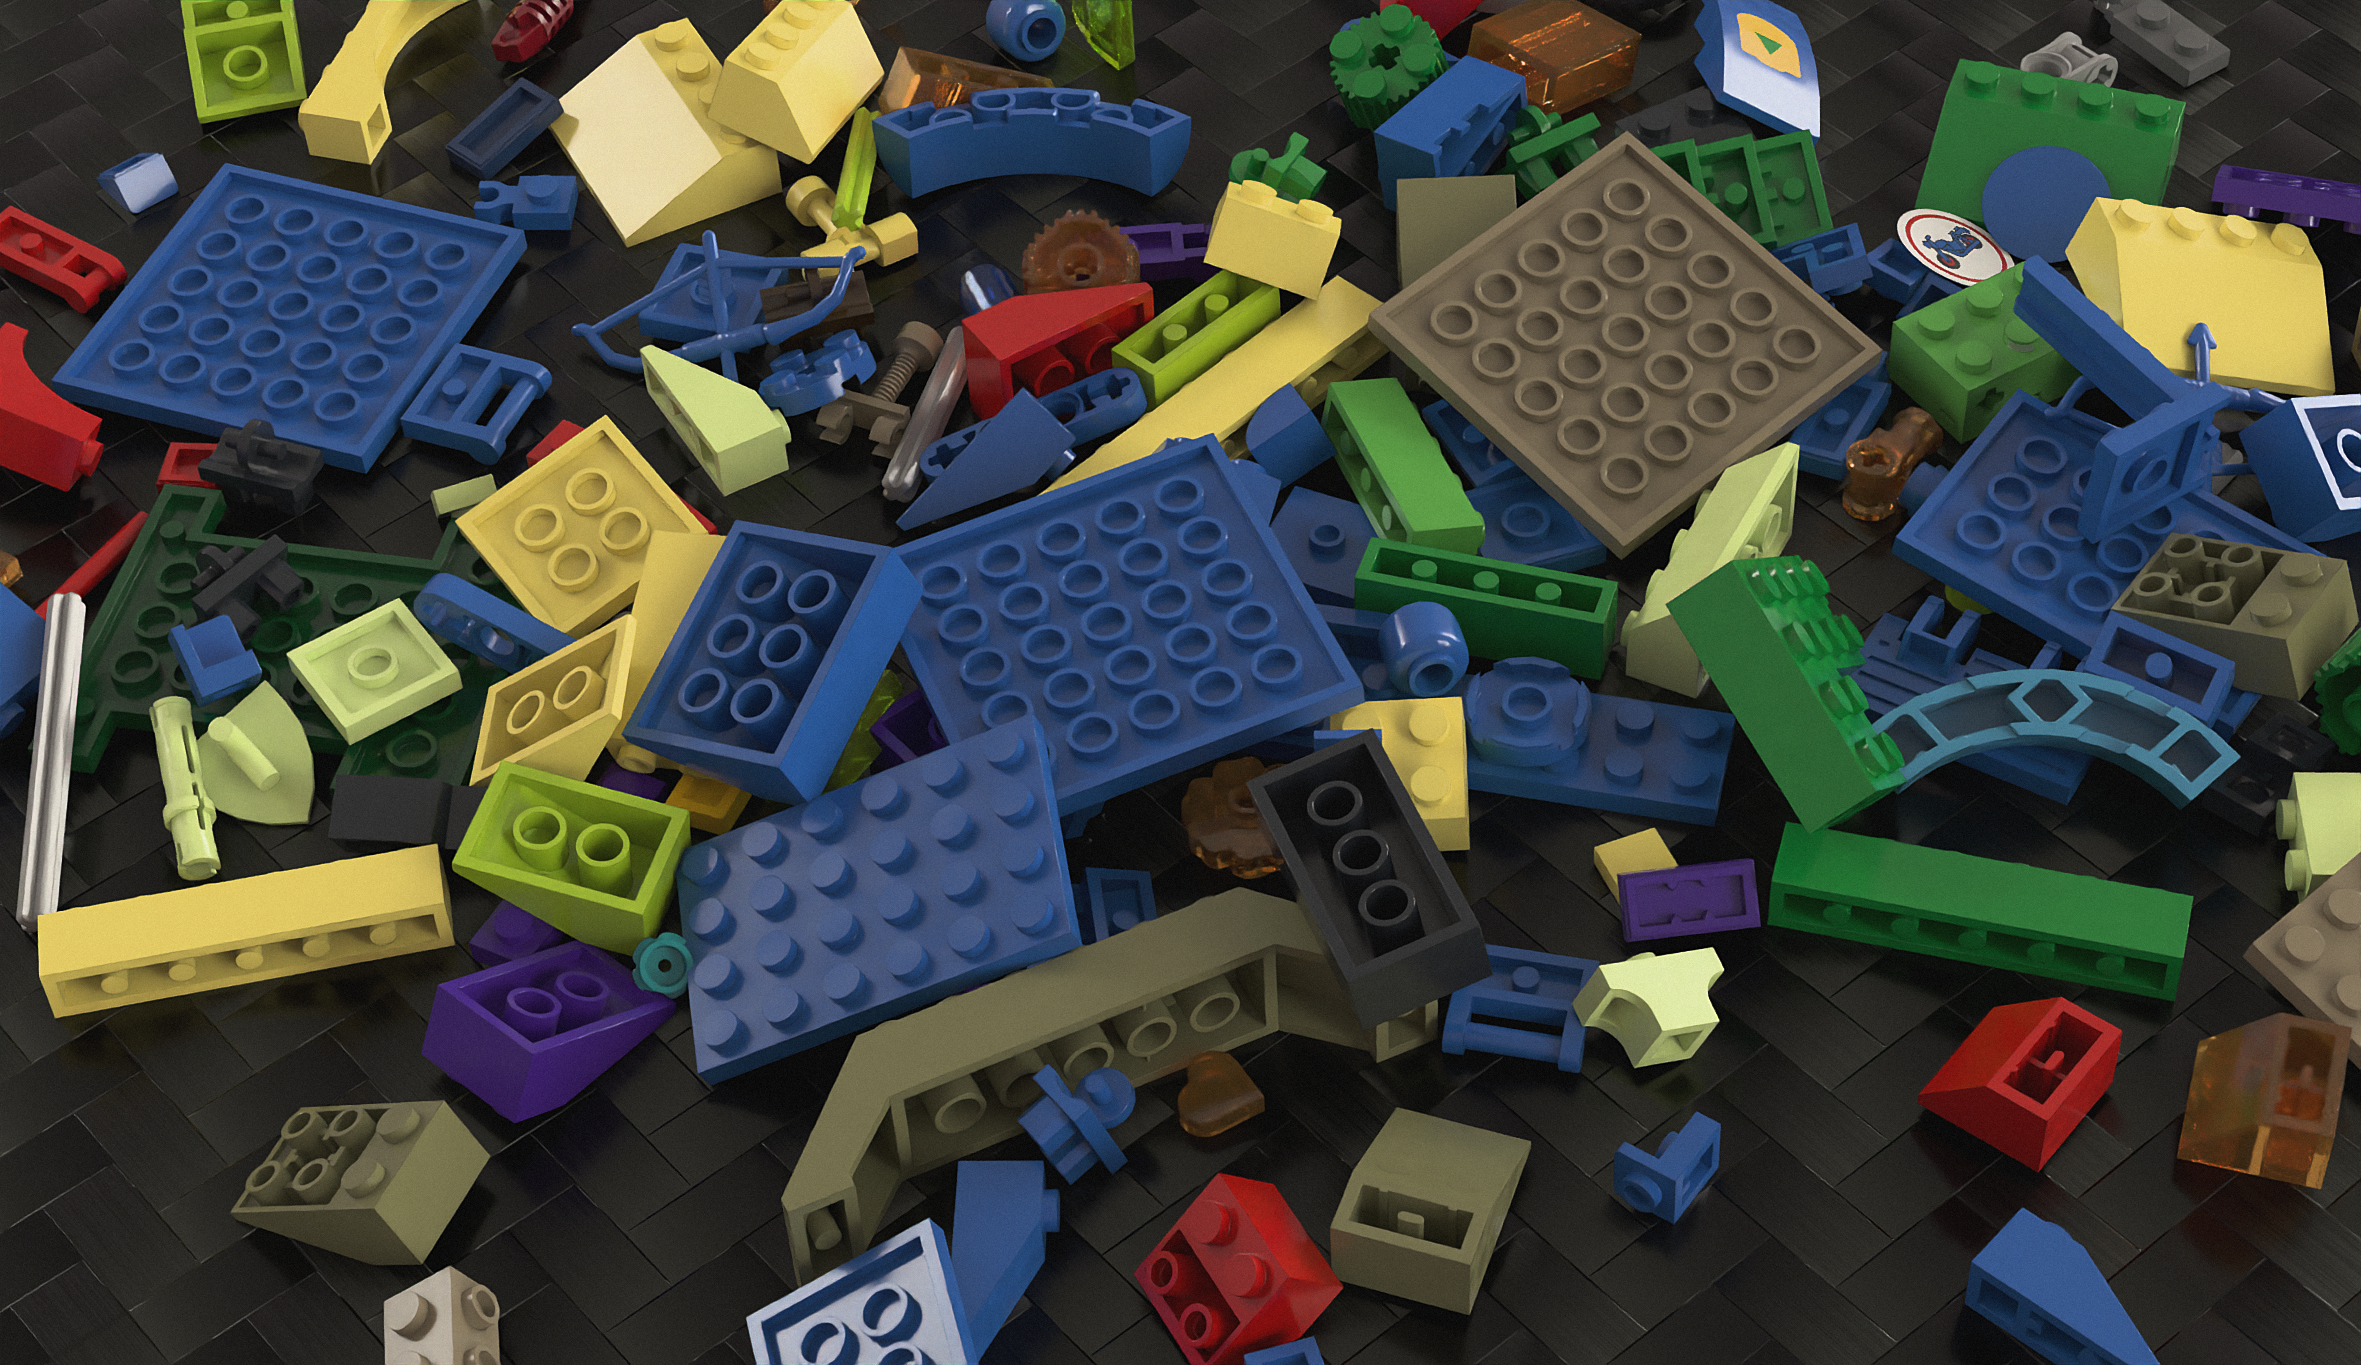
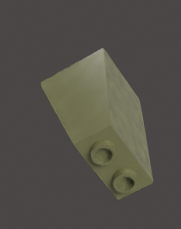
M1514 175L1397 179L1396 254L1399 292L1517 209ZM1404 362L1406 392L1422 391L1432 395L1439 394Z

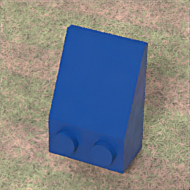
M2361 394L2290 398L2238 433L2248 455L2249 466L2258 478L2272 510L2273 521L2280 531L2302 543L2328 541L2361 531Z

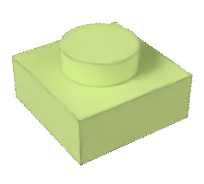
M492 474L435 490L431 493L430 497L437 519L449 515L454 518H460L497 492Z

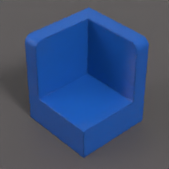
M228 615L218 616L185 630L183 624L170 629L168 641L199 708L259 683L262 670L252 649L245 651Z

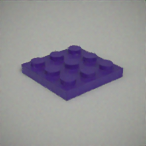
M2222 164L2215 177L2211 201L2223 202V213L2258 218L2261 208L2284 212L2283 222L2308 227H2319L2320 217L2344 221L2343 231L2361 235V185Z

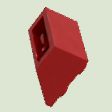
M2063 997L1993 1007L1918 1094L1917 1103L2039 1172L2113 1083L2123 1031Z
M1218 1173L1133 1273L1191 1365H1244L1245 1354L1299 1339L1344 1288L1274 1184Z

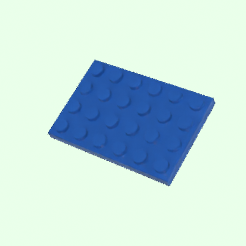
M2019 388L1899 532L1891 554L2038 637L2063 645V651L2081 661L2084 656L2090 655L2112 606L2172 532L2328 557L2201 487L2186 493L2092 544L2076 529L2083 504L2082 494L2088 485L2095 460L2094 450L2104 434L2066 418L2057 422L2046 421L2043 417L2044 410L2052 406ZM2232 685L2212 731L2228 743L2263 694L2243 691Z
M1032 713L814 798L810 804L801 803L686 848L676 871L683 938L687 941L684 946L690 951L694 965L687 972L697 1073L710 1086L1082 946L1044 730Z

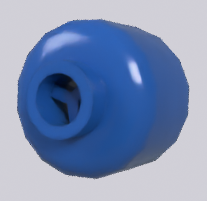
M992 0L986 13V29L991 40L1015 59L1035 62L1053 54L1061 44L1066 31V17L1060 4L1055 0Z
M1416 602L1405 605L1394 611L1385 620L1379 631V650L1389 679L1399 691L1411 696L1435 697L1451 690L1465 675L1469 664L1468 647L1458 620L1447 607L1435 602Z

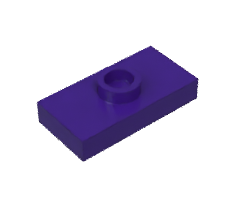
M1751 858L1617 873L1623 936L1627 942L1761 927L1754 860Z

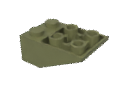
M2173 532L2111 608L2112 611L2234 661V687L2243 691L2297 701L2301 700L2315 681L2312 675L2340 648L2359 622L2346 560Z
M444 1100L303 1107L286 1121L281 1131V1138L264 1163L251 1173L246 1181V1190L230 1214L236 1220L371 1265H421L482 1171L490 1155Z
M1396 1107L1353 1170L1330 1227L1331 1269L1339 1281L1470 1315L1529 1155L1531 1141Z

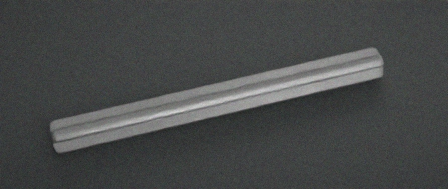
M72 592L65 595L55 593L50 597L47 604L16 911L17 922L21 924L24 931L30 933L38 931V915L57 912L86 612V606L81 602L80 595Z

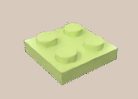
M400 598L286 653L291 671L349 745L463 688L459 670Z

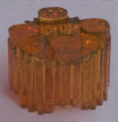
M1079 209L1077 215H1073L1071 210L1066 211V217L1054 220V227H1050L1047 224L1043 226L1044 234L1036 233L1034 235L1035 243H1029L1027 246L1028 250L1023 251L1024 262L1021 263L1025 295L1141 283L1139 252L1135 250L1134 243L1129 244L1127 233L1120 235V227L1118 225L1112 228L1109 227V220L1106 218L1102 220L1097 217V211L1092 210L1090 215H1085L1084 209ZM1078 274H1088L1090 276L1088 280L1076 281Z

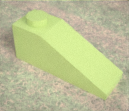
M653 345L640 349L649 395L724 496L789 470L785 444L791 442L788 424L782 413L778 409L771 411L755 390Z

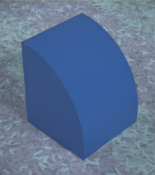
M1290 383L1275 392L1259 407L1247 428L1246 443L1248 449L1257 463L1265 468L1266 475L1282 480L1280 490L1337 453L1311 409Z

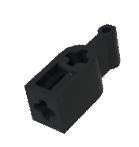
M337 774L328 838L345 852L381 854L431 844H438L441 856H445L449 852L457 853L489 786H453L442 781L423 778Z

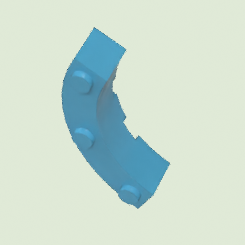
M2015 669L1969 677L1964 681L1918 695L1888 712L1872 724L1877 734L1885 732L1894 741L1903 756L1905 765L1900 768V771L1907 782L1894 790L1897 795L1916 780L1936 768L1967 755L2011 746H2048L2090 754L2114 763L2142 778L2160 791L2181 811L2241 757L2214 731L2177 706L2171 707L2159 699L2135 690L2134 686L2121 681L2089 673L2057 669Z

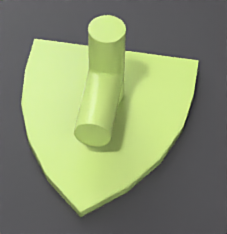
M265 680L224 717H217L212 720L208 731L197 740L204 788L207 797L214 802L215 809L239 820L271 826L309 824L315 792L313 754L302 724L287 702Z

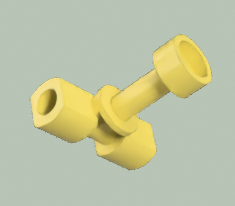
M806 176L798 180L788 191L786 206L797 220L805 226L819 225L827 234L825 243L801 252V257L844 256L851 248L862 246L866 250V255L863 259L858 260L854 267L873 259L878 265L884 267L918 253L917 229L910 218L902 212L867 226L862 222L860 229L851 232L846 226L837 229L833 225L831 218L836 195L821 178ZM802 268V275L805 279L804 268ZM818 268L820 278L838 275L840 268Z

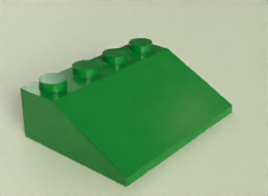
M1960 59L1945 97L1914 210L1931 209L1950 213L1988 232L1982 215V195L1989 177L2008 157L2022 150L2039 146L2066 148L2089 159L2106 179L2111 199L2121 201L2133 199L2143 204L2161 206L2178 153L2186 102L2168 99L2156 94H2142L2111 88L2099 83H2085L2054 77L2042 72H2028L1996 66L1985 61L1976 62Z

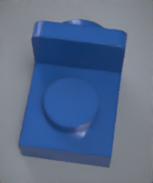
M1696 1111L1679 1134L1672 1131L1664 1138L1655 1157L1627 1142H1623L1614 1153V1191L1622 1196L1633 1208L1645 1213L1652 1212L1675 1224L1719 1167L1721 1124Z

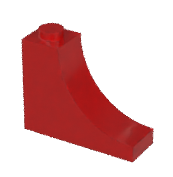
M6 322L0 328V465L68 492L82 474L90 477L99 463L104 444L96 441L102 419L64 400L37 378L28 366L23 354V348L29 331Z

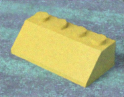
M782 0L725 59L707 118L804 163L810 164L877 88L884 76L881 64L852 4L845 0Z

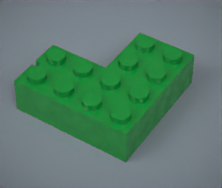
M1799 555L1731 560L1665 605L1808 834L1841 824L1907 782L1900 771V768L1905 765L1901 752L1885 732L1876 733L1864 714V711L1869 709L1867 699L1857 683L1849 676L1867 664L1859 651L1865 646L1863 638L1856 626L1846 615L1842 614L1838 617L1832 614L1827 606L1829 602L1824 596L1830 592L1829 585L1821 571L1811 560L1803 562Z

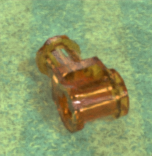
M1909 407L1898 412L1893 417L1891 429L1888 432L1877 427L1867 439L1856 441L1850 445L1846 452V467L1851 473L1850 483L1846 485L1842 493V506L1847 513L1865 521L1885 519L1894 513L1900 493L1912 475V468L1922 458L1936 453L1941 448L1943 442L1942 430L1929 413L1919 408Z

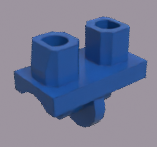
M1049 1064L1032 1077L1044 1095L1016 1120L1040 1147L1039 1150L1047 1161L1070 1185L1098 1160L1112 1175L1128 1162L1106 1130L1124 1122L1133 1111L1136 1101L1135 1089L1125 1074L1112 1068L1094 1070L1082 1078L1076 1086L1074 1095H1072L1060 1076Z

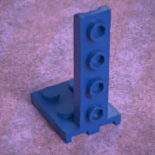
M2037 254L2024 262L2022 270L2023 282L2020 294L2015 299L2014 313L2136 421L2123 429L2118 427L2109 431L2101 438L2094 450L2095 460L2088 485L2082 494L2083 504L2076 529L2094 544L2205 484L2207 474L2199 468L2203 452L2207 454L2216 449L2221 431L2212 422L2215 412L2229 405L2231 395L2215 381L2197 390L2185 384L2156 359L2147 348L2140 345L2116 324L2105 311L2100 310L2076 289L2064 275L2058 273Z

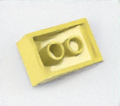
M1244 180L1242 185L1229 181L1214 214L1204 262L1317 300L1340 236L1342 219L1333 217V211L1329 207L1312 200L1301 199L1299 204L1277 198V192L1263 183Z
M626 614L490 686L469 786H489L501 760L584 782L621 720L637 620L630 614Z

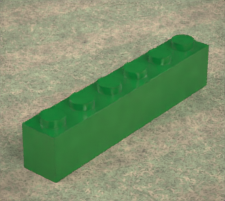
M1786 821L1771 880L1767 925L2175 1002L2194 896L2168 892L2159 888H2146L2102 880L2093 876H2081L2037 868L2023 863H2010L1966 855L1957 851H1945L1906 844L1886 838H1874L1830 830L1828 828L1808 834L1803 824Z

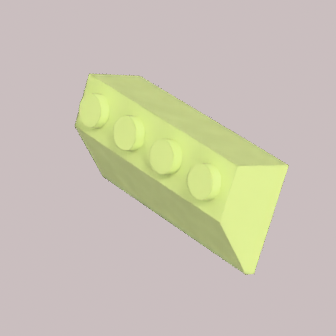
M1786 442L1728 467L1713 491L1709 489L1703 491L1696 506L1692 526L1689 531L1681 529L1674 540L1670 553V562L1664 571L1657 569L1653 573L1647 587L1645 604L1640 612L1632 610L1625 620L1621 632L1620 645L1627 648V676L1693 698L1698 697L1709 678V674L1665 604L1731 560L1779 557L1792 535L1800 445Z

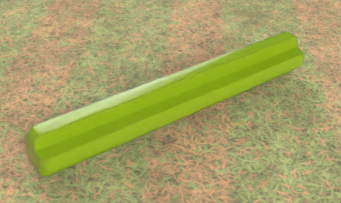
M862 107L855 112L831 218L833 225L837 229L846 226L851 232H854L862 227L877 156L872 120L883 116L878 110L870 113L865 107Z

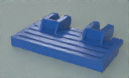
M1931 595L1922 604L1910 624L1907 620L1885 612L1864 642L1865 646L1859 650L1867 664L1849 676L1857 683L1867 699L1869 709L1865 710L1864 714L1872 725L1888 712L1923 693L1932 692L1976 675L2027 669V667L1976 648L1965 666L1961 665V661L1978 634L1982 621L1981 614L1970 609L1965 610L1944 640L1933 635L1944 616V600ZM2051 640L2047 641L2029 669L2059 670L2063 659V645ZM2088 654L2084 656L2074 672L2083 673V667L2089 657ZM2011 746L1985 750L1954 761L2067 806L2097 757L2064 748Z

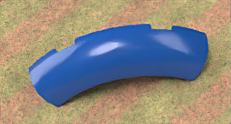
M1032 87L972 92L969 95V103L939 109L935 108L932 101L922 102L873 119L872 130L876 150L886 172L897 187L912 199L949 185L1015 174H1060L1099 179L1135 189L1152 197L1165 188L1181 168L1189 148L1191 117L1168 107L1141 99H1135L1131 107L1101 102L1100 94L1093 90Z

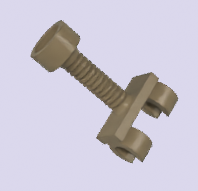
M916 321L906 323L892 342V351L896 359L871 396L844 389L845 395L821 407L816 424L827 428L822 432L819 439L843 444L849 437L854 425L871 430L869 439L880 442L872 451V454L892 459L911 419L909 407L894 402L915 372H926L934 366L944 346L940 335L924 323Z

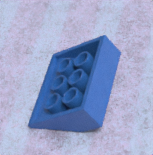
M735 520L621 735L627 742L757 797L791 805L810 804L812 799L821 795L924 590L893 547Z

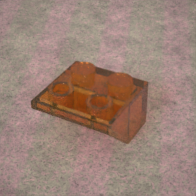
M2280 1012L2199 1041L2177 1158L2321 1189L2336 1133L2352 1027Z

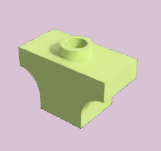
M1713 947L1656 956L1651 952L1641 953L1625 962L1599 966L1572 1002V1006L1583 1027H1597L1612 1034L1624 1047L1634 1068L1688 1059L1694 1055L1720 1021L1711 1005L1708 991L1723 973L1724 968Z

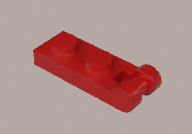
M11 205L0 213V266L65 298L68 304L77 312L87 313L99 303V295L106 289L113 291L127 280L128 275L125 267L113 255ZM84 271L89 273L85 277L80 276Z

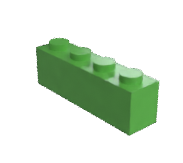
M1383 378L1329 383L1321 427L1337 452L1333 457L1378 537L1476 556L1478 548H1481L1485 541L1483 517L1480 512L1475 511L1463 491L1459 476L1452 473L1441 454L1437 439L1429 434L1419 416L1416 403L1409 400L1398 379Z

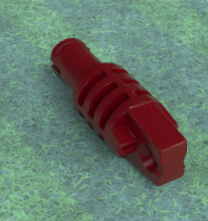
M520 0L507 14L505 22L491 42L496 60L502 62L508 60L524 62L527 58L533 57L549 43L550 39L556 35L557 31L572 16L574 0Z

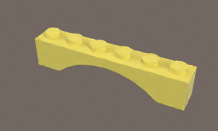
M370 0L362 18L354 30L346 35L344 45L332 63L325 67L321 80L309 98H306L300 106L298 123L300 129L304 131L310 155L371 165L392 132L384 96L386 75L396 55L409 39L430 21L469 0Z

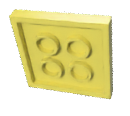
M604 415L455 520L462 535L529 615L576 640L585 637L634 602L653 530L709 535L703 525L607 415Z

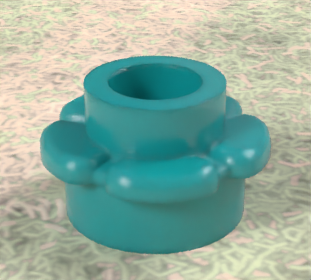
M665 932L661 933L656 939L649 937L639 943L632 957L634 963H636V969L633 970L632 975L639 989L642 991L645 989L660 992L670 999L686 992L688 983L687 972L694 965L690 951L684 946L687 941L683 937L675 933ZM663 959H667L671 963V968L668 972H661L658 968L659 962Z

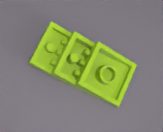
M180 0L185 26L183 31L200 124L301 106L302 102L308 98L293 0Z

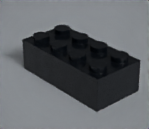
M1373 728L1246 782L1261 832L1363 1032L1493 975L1480 924Z

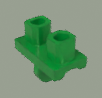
M1535 105L1521 108L1516 114L1517 129L1508 132L1506 135L1507 141L1512 147L1506 153V167L1497 170L1494 175H1514L1516 187L1529 201L1558 180L1551 167L1562 163L1568 173L1599 151L1593 139L1599 131L1601 124L1593 112L1562 125L1561 117L1557 112H1552L1545 116L1541 109Z
M1294 132L1289 138L1282 157L1272 159L1269 157L1268 152L1262 148H1257L1253 151H1243L1234 156L1228 172L1229 179L1233 183L1242 185L1244 180L1260 182L1273 188L1277 192V198L1299 204L1301 199L1313 200L1323 185L1328 171L1303 157L1309 139Z

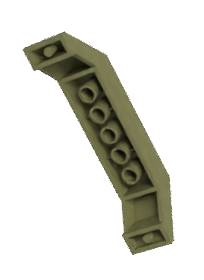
M1237 887L1214 897L1202 898L1191 906L1155 920L1140 922L1127 931L1091 945L1074 948L1065 955L1027 970L1012 972L1001 980L963 995L948 997L937 1005L904 1018L884 1022L875 1029L856 1036L781 1198L797 1284L801 1288L865 1253L902 1181L1026 1132L1016 1119L1044 1095L1032 1077L1047 1064L1057 1072L1072 1095H1074L1076 1086L1084 1076L1101 1068L1117 1069L1125 1074L1133 1088H1136L1278 1030L1370 1052L1376 1063H1379L1438 1039V999L1363 1032L1298 903Z

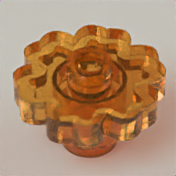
M1247 756L1236 761L1226 760L1217 763L1213 768V778L1203 777L1192 780L1188 786V794L1185 795L1181 802L1182 825L1188 830L1189 850L1194 855L1202 858L1208 867L1213 869L1227 867L1232 874L1244 879H1256L1270 872L1281 870L1261 832L1246 782L1286 764H1274L1264 769L1263 764L1258 759Z

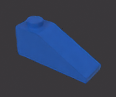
M1022 387L895 523L906 531L1033 485L1043 474L1052 482L1077 456L1069 448L1076 440V436L1030 392Z
M1044 1160L958 1161L951 1261L978 1362L1044 1263L1047 1232H1059V1189H1047Z
M2022 1207L1972 1260L1964 1304L2056 1365H2160L2084 1246L2074 1241L2059 1225L2045 1222Z

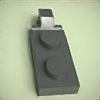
M2096 0L2094 2V7L2102 12L2104 18L2111 24V35L2183 87H2188L2229 64L2231 52L2229 48L2161 0Z

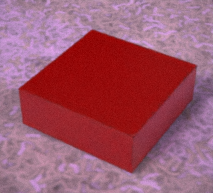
M171 442L156 482L159 495L165 484L222 490L223 487L220 484L201 480L197 468L202 459L209 458L214 453L218 444Z

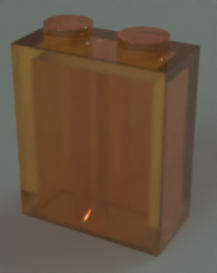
M1530 0L1473 24L1467 55L1525 76L1528 105H1535L1541 109L1545 116L1552 112H1557L1561 115L1631 84L1642 34L1577 0Z

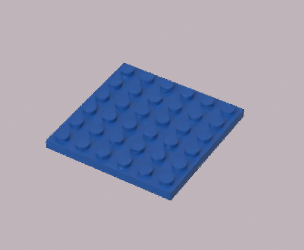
M225 163L53 377L51 382L55 393L64 400L221 438V434L227 427L242 431L245 424L251 419L265 420L271 423L275 439L322 450L325 464L366 474L401 426L400 419L454 344L461 342L527 249L524 230Z
M1214 433L1201 436L893 548L924 590L897 645L946 745H952L1032 713L1043 726L1059 818L1365 703L1363 685Z

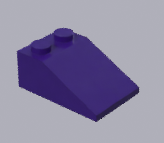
M575 940L439 984L421 1054L445 1071L452 1080L464 1085L492 1106L499 1115L508 1118L513 1123H518L568 1103L672 1017L677 1003L663 993L645 989L642 991L636 985L632 971L598 947Z

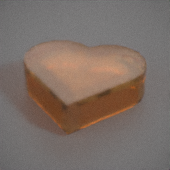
M1207 1051L1200 1053L1191 1060L1187 1069L1188 1085L1182 1089L1178 1096L1179 1121L1188 1133L1198 1137H1210L1265 1111L1263 1094L1237 1060L1230 1054L1222 1051Z

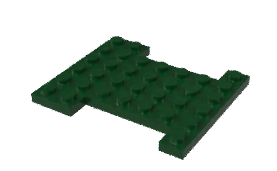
M172 484L164 485L82 643L70 771L93 774L116 727L154 732L149 708L154 707L153 703L159 699L170 696L186 698L191 705L194 734L200 738L208 731L212 720L217 717H224L266 680L287 702L302 724L312 752L344 756L330 786L332 799L334 798L337 774L423 778L442 781L453 786L470 785L488 689L490 686L513 674L428 629L418 619L414 611V600L432 576L439 573H448L469 582L525 613L527 612L462 535L455 523V520L458 518L451 517L432 560L286 543L288 545L287 564L293 568L304 582L303 597L285 614H278L261 598L249 606L262 618L260 631L254 639L244 646L245 651L252 649L262 670L259 683L199 708L168 641L171 628L183 624L185 630H187L197 620L196 613L192 607V599L197 594L190 586V581L200 574L195 556L197 552L207 545H213L224 553L238 545L249 555L266 540L214 534L227 508L222 490ZM400 598L459 670L463 688L349 745L291 671L286 653ZM491 626L499 636L513 643L507 634ZM34 737L28 747V752L31 757V760L33 753Z

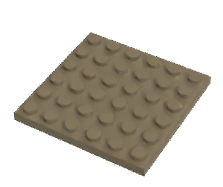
M1628 131L1369 314L1367 326L1368 330L1621 560L1697 503L1704 490L1709 489L1713 491L1726 468L1764 452L1877 366L1883 349Z

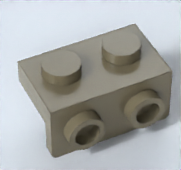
M448 1266L384 1301L385 1365H501L498 1330L500 1309L496 1296L484 1285L478 1284L455 1268Z

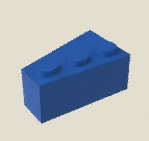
M1466 55L1374 131V139L1379 166L1378 179L1382 186L1384 207L1396 212L1397 179L1484 176L1508 144L1507 133L1517 129V111L1528 106L1525 76Z

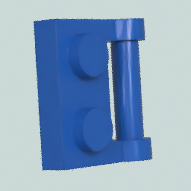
M455 343L401 417L400 421L404 437L468 452L476 461L485 465L496 464L506 450L505 439L533 399L542 398L552 384L551 374L544 366L534 361ZM503 384L514 386L486 427L475 424Z
M1485 944L1493 975L1452 993L1444 1026L1442 1052L1464 1055L1465 1050L1469 1049L1558 1063L1559 1071L1579 1074L1588 1026H1582L1572 1006V1002L1599 967V961ZM1472 1013L1559 1026L1564 1027L1562 1036L1470 1021Z

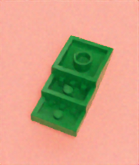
M1810 129L1753 141L1752 134H1747L1700 146H1695L1693 138L1649 149L1766 250L1834 229Z

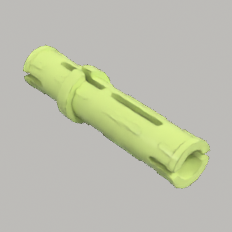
M165 697L153 703L154 707L149 708L167 798V805L162 811L165 828L172 832L179 876L187 880H203L214 876L217 873L216 869L220 870L221 868L212 830V824H214L217 818L214 802L207 797L204 788L201 762L192 724L190 702L183 697Z

